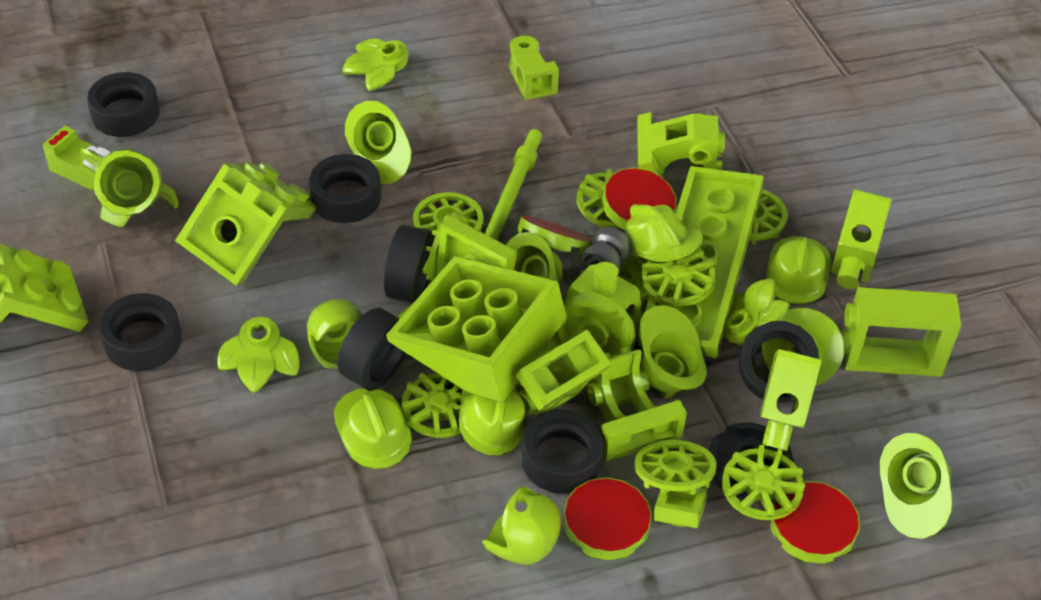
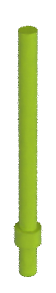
M531 129L523 146L517 149L513 158V170L485 231V235L497 241L528 171L533 169L538 154L536 151L543 136L539 130Z

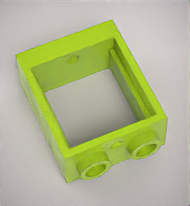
M857 287L853 303L846 304L844 315L846 328L845 330L840 329L844 341L845 370L942 377L961 328L957 294ZM869 326L927 330L923 341L866 337Z

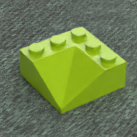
M454 256L386 334L388 342L466 392L504 402L519 382L515 376L517 372L536 360L567 317L558 281Z

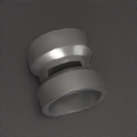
M613 227L601 228L593 238L592 245L588 246L580 257L582 269L585 271L589 265L611 262L619 270L620 263H623L631 252V242L618 229Z

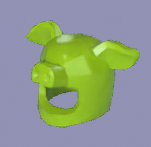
M81 149L82 157L97 167L93 185L94 192L102 204L100 215L102 220L118 227H124L133 214L152 207L158 197L167 200L174 209L179 207L176 191L163 182L161 170L152 158L131 149L114 150L105 157L93 150Z

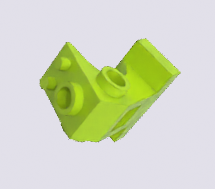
M652 112L637 115L639 168L650 170L663 178V173L671 162L689 158L692 163L703 165L704 168L722 170V161L717 160V157H721V153H724L725 131H719L718 116L696 113L656 123Z
M588 329L548 353L543 349L535 361L517 372L515 376L519 382L516 387L525 404L526 413L540 415L558 408L576 397L591 379L603 373L612 365ZM560 358H563V366L559 367L557 364L554 363Z
M624 347L619 350L621 355L613 356L610 353H605L612 365L606 371L591 379L590 383H587V394L591 404L594 407L599 406L607 423L602 424L601 430L604 447L603 457L606 462L639 452L646 445L657 441L676 440L683 437L687 411L680 400L661 406L652 404L645 392L650 389V382L645 369L640 367L642 354L640 349L631 352L629 347ZM632 402L637 413L625 416L621 413L618 406Z

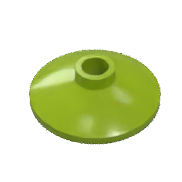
M810 308L787 310L779 321H787L801 326L812 336L819 350V359L822 360L815 386L823 384L837 372L844 356L842 334L834 321L820 311ZM771 339L762 344L763 359L769 371L774 353L778 349L795 353V345L785 339Z

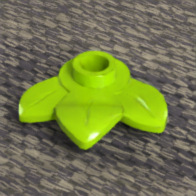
M377 38L367 39L356 45L358 53L351 55L346 60L342 71L345 75H366V87L370 92L394 79L396 72L406 66L409 51L406 44L399 40L385 42Z
M768 278L755 282L747 289L745 294L735 293L724 332L725 337L730 342L743 347L745 339L756 327L770 321H779L786 313L790 304L783 300H774L777 289L774 279Z
M258 316L247 320L240 328L239 335L227 340L222 345L218 353L217 364L218 370L221 371L237 369L242 383L249 391L256 393L267 383L274 370L283 375L297 376L300 368V359L295 344L280 336L277 324L270 318ZM259 330H264L267 333L262 339L252 337L253 333Z

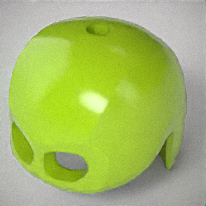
M333 299L323 302L312 310L307 321V334L312 352L317 360L329 369H338L337 362L333 361H338L339 351L346 335L355 322L363 315L354 303L346 299Z
M525 486L518 487L517 492L513 494L506 504L504 514L498 518L488 537L482 540V544L487 551L515 564L532 565L539 562L552 551L557 542L561 529L559 509L547 496ZM519 501L524 502L526 505V510L523 512H519L515 508Z

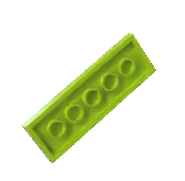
M690 166L676 215L682 224L694 227L702 232L704 239L701 246L696 250L701 248L704 251V255L713 260L716 282L712 292L702 301L690 306L673 308L685 314L693 323L699 337L702 355L718 358L763 191L764 176ZM706 271L703 274L709 276V271ZM695 283L700 288H705V286ZM653 286V289L658 292L661 286ZM669 290L665 296L674 298L675 292ZM683 291L681 298H686L693 295L687 291ZM649 297V301L645 311L650 309L652 306H658L663 304H660ZM638 333V345L642 346L640 333Z

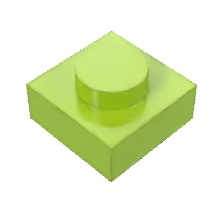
M698 488L694 495H690L686 491H669L666 495L659 494L654 509V521L670 523L677 527L698 528L706 505L707 489Z

